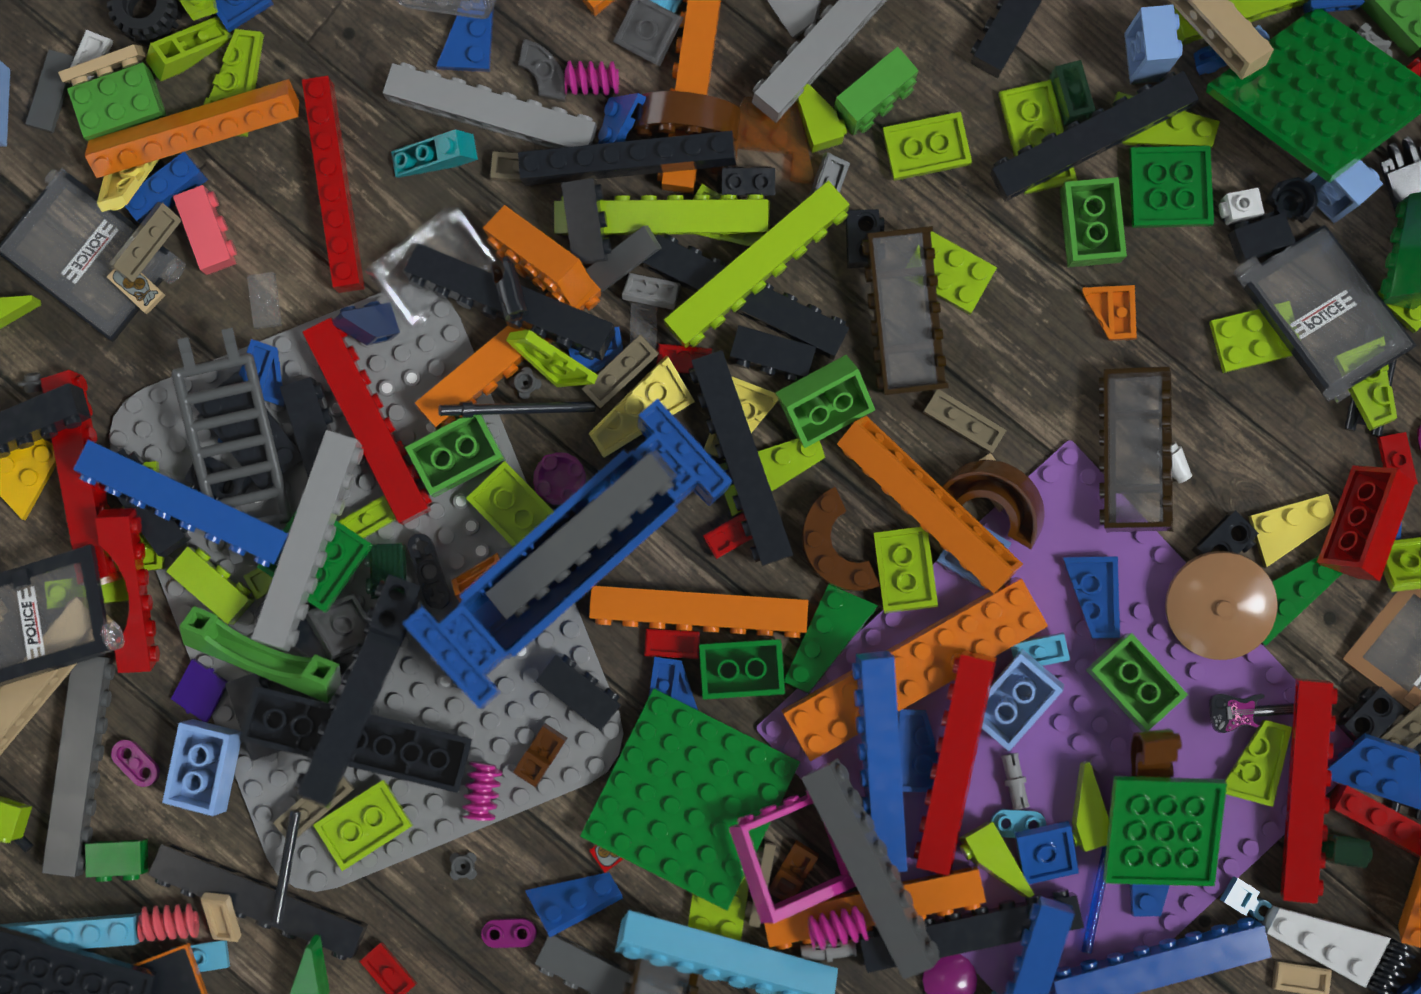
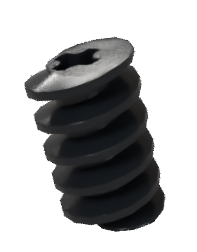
M1393 938L1390 939V944L1385 949L1386 953L1380 958V964H1377L1374 970L1375 974H1372L1369 980L1370 983L1366 986L1378 994H1395L1390 988L1401 987L1395 978H1406L1401 967L1411 968L1406 957L1413 959L1417 957L1411 951V948Z

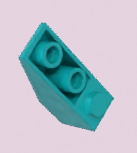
M456 129L391 152L395 177L397 178L454 168L478 160L474 135Z

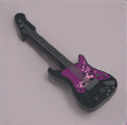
M1215 694L1209 700L1210 720L1212 728L1217 733L1231 732L1241 726L1258 728L1260 725L1254 721V717L1293 715L1294 704L1257 706V701L1264 698V694H1255L1244 699L1226 694Z

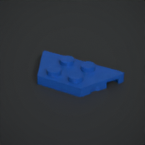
M1364 733L1354 741L1351 747L1345 748L1339 753L1338 759L1327 768V770L1332 772V781L1421 810V769L1417 750Z

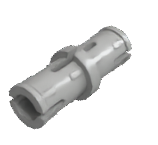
M1018 752L1001 756L1007 779L1004 780V783L1009 788L1012 810L1030 807L1024 785L1027 782L1026 776L1022 775Z
M853 939L848 940L847 945L837 941L836 947H832L827 940L824 950L818 944H815V951L812 945H800L801 958L809 961L827 960V962H833V959L857 957L856 944Z

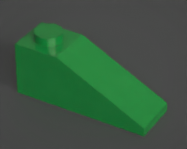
M315 934L305 949L290 994H329L330 992L321 937Z

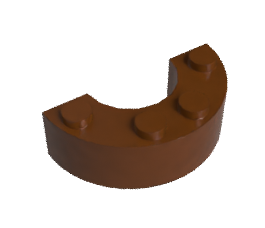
M657 91L642 94L646 96L644 104L637 103L633 133H636L639 137L650 138L652 134L659 135L660 132L674 133L675 130H683L689 135L732 131L734 140L738 141L741 110L738 106L726 100L690 92Z
M978 460L967 463L955 470L942 486L961 506L966 501L975 497H987L997 501L1005 508L1010 519L1008 537L1032 549L1042 531L1045 511L1043 500L1037 487L1022 471L1001 461Z
M835 486L817 499L806 516L802 530V546L806 560L816 575L827 584L845 591L871 590L880 585L870 562H849L840 557L833 548L830 537L832 526L836 519L846 512Z
M1170 728L1134 733L1130 748L1132 777H1174L1172 762L1178 761V750L1182 749L1180 734L1174 733Z

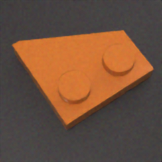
M1135 285L1082 288L1086 301L1109 341L1136 340Z
M498 552L451 580L455 596L459 602L463 601L460 595L501 559Z

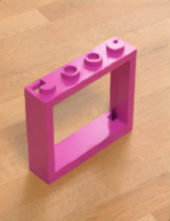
M806 790L807 795L799 798V795H794L784 799V805L776 807V804L760 809V815L753 817V814L738 818V824L729 827L761 923H776L856 886L825 826L841 875L775 905L772 904L748 831L813 804L814 802L808 790Z

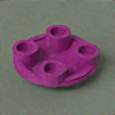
M556 452L545 455L534 471L533 483L535 492L544 501L552 505H562L586 484V473L583 465L576 457L568 453Z
M961 954L940 958L933 968L924 971L922 983L927 994H973L976 990L977 976L971 962Z

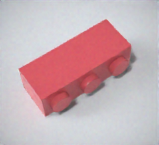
M204 185L173 196L199 269L206 275L235 265L234 256L237 255V251L232 240H227L225 231L228 230L224 217L222 215L219 216L216 207L219 206L215 193L213 191L210 192Z

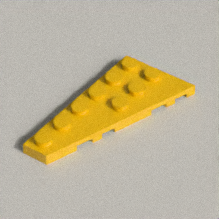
M43 438L35 441L34 445L29 448L16 449L11 451L9 456L0 459V496L22 520L27 519L57 466L53 444Z

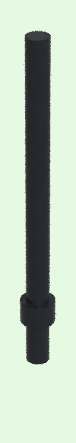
M594 401L503 404L460 402L459 405H439L438 414L439 416L473 418V415L595 412L596 404Z

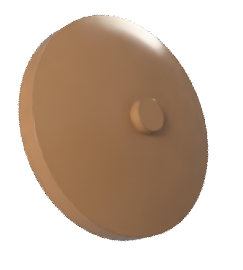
M1214 551L1191 559L1177 571L1167 590L1165 612L1172 632L1187 649L1205 658L1228 660L1251 652L1266 639L1276 619L1277 596L1271 579L1254 561L1238 553Z

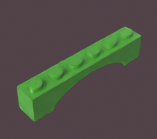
M193 606L179 626L184 645L323 702L329 703L340 686L341 673L339 664L317 655L301 657L269 648L232 629L218 619V615Z

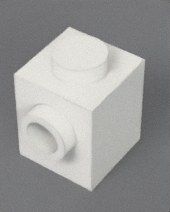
M1259 188L1228 193L1221 199L1219 213L1221 218H1225L1226 225L1256 220L1264 214Z

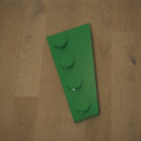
M1318 555L1287 574L1273 580L1272 583L1277 596V615L1269 635L1261 644L1263 646L1269 644L1343 573L1318 564Z
M828 584L784 679V683L809 694L837 657L846 649L853 637L862 629L869 617L878 609V605Z

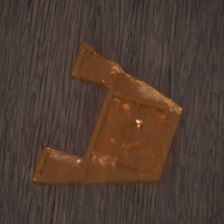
M744 96L739 107L741 114L738 141H735L736 161L738 149L791 154L793 157L790 182L813 184L814 173L797 102L775 123L752 103L753 97ZM718 167L712 168L711 174H718Z

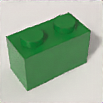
M148 839L98 841L85 844L86 877H95V882L112 881V876H123L125 881L140 879V875L149 872Z

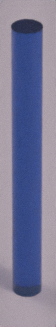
M1107 845L1102 846L1081 952L1092 954L1106 887L1103 874Z

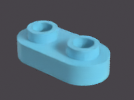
M1000 809L992 815L990 821L995 824L1001 837L1015 838L1016 832L1029 830L1028 824L1031 820H1036L1037 828L1047 826L1043 815L1031 810ZM1005 818L1010 820V826L1006 829L1001 827V821Z

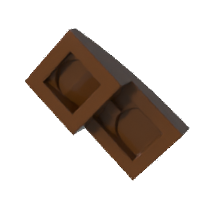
M545 723L513 773L536 788L568 738Z
M796 840L772 880L768 892L782 901L797 895L807 875L817 861L819 853Z

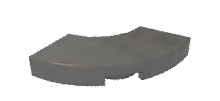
M524 39L519 67L528 70L536 78L539 85L540 98L565 103V79L559 64L544 47Z

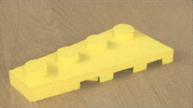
M667 355L589 433L603 458L642 435L637 427L638 416L657 398L672 415L695 402Z

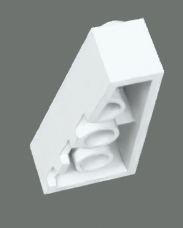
M1272 905L1271 909H1268L1264 921L1261 922L1265 925L1266 934L1363 987L1367 986L1391 939L1378 933Z

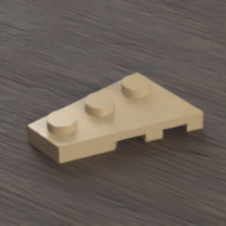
M133 44L59 71L58 73L62 82L72 83L73 86L88 82L87 77L94 75L101 77L112 73V69L135 65L138 61L146 59L148 51L146 47Z

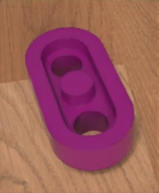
M121 740L113 746L111 751L113 762L135 785L146 787L156 783L160 776L159 766L135 741ZM127 748L132 752L130 758H126L124 755V751ZM144 768H148L150 770V776L148 778L143 776Z
M527 918L492 919L484 925L481 936L483 942L491 948L527 947L535 940L537 928ZM521 928L525 929L527 937L520 938L517 933L518 930ZM491 930H498L500 937L498 939L492 938L490 935Z

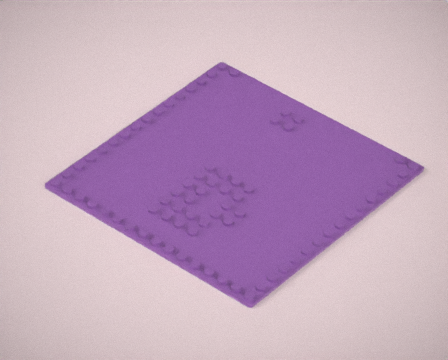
M1073 441L1065 442L1028 476L1042 497L1045 511L1042 531L1032 549L1008 537L1010 519L1005 508L999 512L994 507L979 521L984 527L1011 542L1008 550L1023 565L1009 580L1014 577L1023 579L1048 624V627L1027 639L1064 632L1070 660L1043 666L1064 684V690L1010 751L1004 748L985 730H981L959 837L985 822H990L992 815L996 811L1012 809L1009 788L1004 783V780L1007 779L1001 759L1002 755L1018 752L1022 775L1026 776L1027 782L1024 785L1030 807H1023V809L1018 810H1031L1042 814L1047 825L1069 821L1072 830V816L1081 762L1087 761L1091 763L1108 818H1110L1114 776H1132L1130 761L1131 740L1134 733L1143 731L1131 721L1086 671L1118 639H1092L1063 557L1118 556L1120 638L1125 633H1132L1188 694L1149 730L1170 728L1174 733L1180 734L1182 749L1178 750V761L1172 762L1174 777L1171 778L1225 780L1257 728L1241 726L1231 732L1217 733L1212 728L1210 720L1209 700L1211 696L1226 694L1244 699L1251 695L1264 694L1265 697L1257 701V706L1294 704L1296 680L1262 644L1241 657L1228 660H1214L1199 656L1181 644L1168 624L1165 600L1170 582L1186 562L1157 531L1106 532L1104 525H1100L1099 511L1104 509V499H1100L1099 483L1104 482V474L1100 472ZM1116 494V523L1148 522L1122 494ZM936 561L933 563L938 607L884 614L883 609L853 637L846 649L837 657L810 693L852 670V664L856 663V654L886 651L988 593L990 590L979 588ZM1011 648L995 656L997 660L992 682L1013 660ZM955 680L904 708L927 711L935 739V747L937 746L939 736L944 737L945 727L941 726L944 710H949L951 700L947 699V693L950 683L955 684ZM796 689L757 725V731L772 748L800 761L795 773L801 780L810 771L838 758L840 763L847 768L849 781L853 788L859 792L861 797H865L864 787H861L859 780V771L863 770V761L859 760L857 745L861 743V733L810 762L781 712L783 708L805 697L808 693ZM1293 715L1254 717V721L1259 725L1262 720H1268L1292 727ZM1337 724L1335 725V731L1330 732L1329 743H1333L1334 753L1333 759H1328V766L1338 759L1339 753L1354 744ZM1292 731L1273 807L1226 794L1215 886L1170 885L1161 916L1133 917L1131 916L1130 884H1106L1103 880L1107 845L1086 852L1080 850L1079 846L1075 847L1078 874L1029 884L1034 895L1041 894L1042 897L1053 896V891L1068 889L1069 892L1075 893L1078 897L1084 928L1069 931L1058 967L1069 966L1072 968L1080 966V963L1084 960L1095 959L1098 961L1106 959V956L1111 953L1122 952L1125 954L1132 952L1133 948L1137 946L1148 945L1151 947L1158 945L1159 941L1163 939L1175 938L1226 890L1233 876L1239 878L1285 834ZM1331 780V786L1326 787V795L1338 784V782ZM903 792L907 871L899 872L900 881L939 874L916 868L918 859L914 858L916 843L922 842L923 832H919L920 822L923 815L927 816L929 806L925 805L927 792ZM1005 818L1001 821L1002 828L1006 829L1010 826L1009 819ZM1036 820L1029 822V829L1037 828ZM1002 837L1021 870L1016 838ZM959 839L951 871L977 866L971 859L967 860L960 850L962 843ZM977 866L986 902L980 903V906H988V909L999 907L998 903L1007 900H1014L1015 904L1026 902L1025 897H1022ZM964 907L953 909L954 912L961 911V915L972 913V910H964ZM937 913L926 915V917H934V920L945 918V916H938ZM1020 941L962 953L961 955L971 962L976 973L992 990L998 994H1004L1008 980L1013 981L1015 972L1012 971L1016 955L1021 956L1024 946L1020 945Z

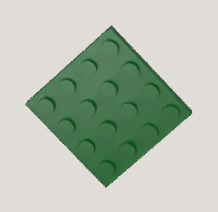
M1114 776L1103 874L1105 883L1215 886L1227 789L1226 781L1224 779Z

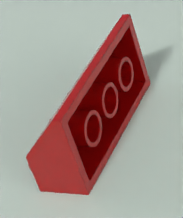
M1353 465L1317 563L1357 579L1380 581L1415 482L1398 468Z

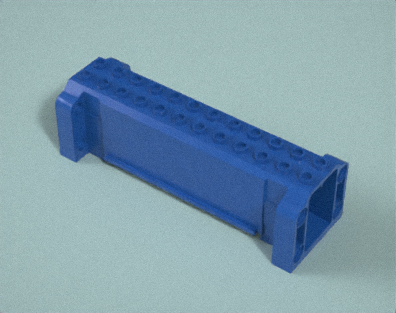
M658 398L638 416L637 427L647 440L636 450L628 454L623 450L460 595L463 601L459 603V607L439 623L427 609L421 607L403 623L478 709H484L502 693L487 675L505 659L515 657L673 516L678 511L677 506L686 497L694 492L710 506L729 489L733 481ZM657 450L677 475L671 481L674 486L661 496L657 493L650 500L653 504L640 514L636 511L630 516L632 522L620 532L617 528L609 534L612 539L600 549L596 547L590 553L591 557L580 566H577L560 584L553 581L548 586L551 591L539 601L533 598L528 603L531 608L519 618L513 615L506 619L485 593L578 515L593 499L595 500L646 455Z

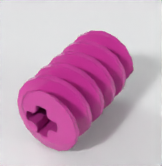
M568 61L565 68V95L569 87L573 95H577L580 87L584 95L588 94L590 87L594 95L599 94L601 87L605 95H609L611 88H613L615 95H619V68L616 69L613 61H610L608 69H605L603 61L599 62L597 69H595L592 61H589L587 68H584L582 61H579L577 67L573 68L572 62Z
M469 762V765L476 768V771L467 773V776L473 778L474 782L466 783L465 786L471 789L472 793L464 794V798L471 801V803L462 805V809L468 811L469 815L460 817L478 821L495 820L496 815L489 812V810L496 809L497 804L490 799L499 797V793L492 790V788L501 786V782L494 779V777L502 776L503 772L497 769L496 765Z
M852 906L851 915L847 913L845 908H842L839 918L834 910L830 912L829 920L826 919L823 913H820L819 922H816L812 915L809 916L808 928L814 951L816 943L824 950L827 940L832 947H836L837 938L841 940L843 945H847L848 936H851L856 943L858 942L859 933L862 934L865 940H869L863 912L860 913L856 906Z

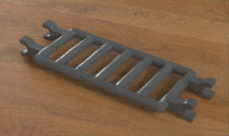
M233 328L221 330L228 357L195 364L189 337L177 339L184 367L173 369L171 375L200 493L213 498L211 484L270 471L274 487L217 501L233 508L277 498L280 513L258 518V520L281 530L280 524L288 523L292 518V513L254 356L251 353L239 355ZM241 365L245 366L248 381L190 394L187 393L184 380L186 377ZM251 392L254 408L194 421L191 404ZM255 418L258 420L261 432L259 435L205 447L200 446L197 431ZM264 445L267 461L207 474L204 458ZM229 549L232 564L243 562L242 555Z

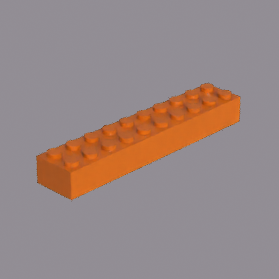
M1012 578L994 594L989 591L886 650L895 659L898 712L955 680L957 673L952 672L956 656L960 657L964 650L995 657L1048 627L1022 578ZM852 670L781 710L810 762L858 735L856 717H860L859 707H856L854 701V690H858L857 680H854Z

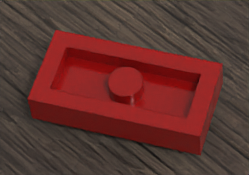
M383 942L379 943L359 961L387 994H406L417 984Z

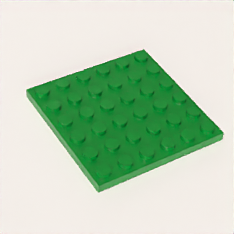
M1315 9L1306 13L1271 38L1268 42L1274 50L1266 66L1242 80L1230 68L1207 84L1206 89L1209 95L1329 183L1421 114V77L1323 9Z
M653 689L580 837L728 911L745 876L729 827L738 824L737 819L743 816L753 814V817L760 815V809L774 804H776V807H779L800 761ZM771 821L748 831L755 854Z

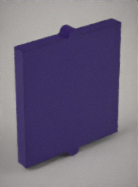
M192 659L171 700L186 709L187 714L192 713L207 723L226 689L225 683L228 681L216 674L213 668H208L196 659Z

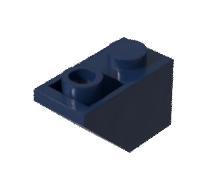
M373 301L358 309L355 306H348L341 309L340 314L332 320L335 327L366 346L391 341L400 333L390 302L380 304V301Z

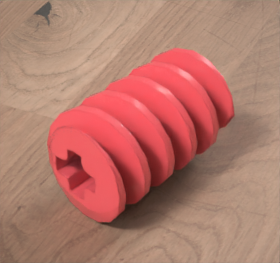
M187 903L184 912H182L180 904H176L174 912H171L169 905H165L163 913H160L158 906H154L152 914H149L145 906L142 908L141 915L138 918L137 932L139 942H143L145 938L147 941H154L156 937L158 940L164 941L167 936L169 939L175 940L178 935L181 939H186L189 934L192 938H197L200 926L199 915L197 911H193L190 903Z

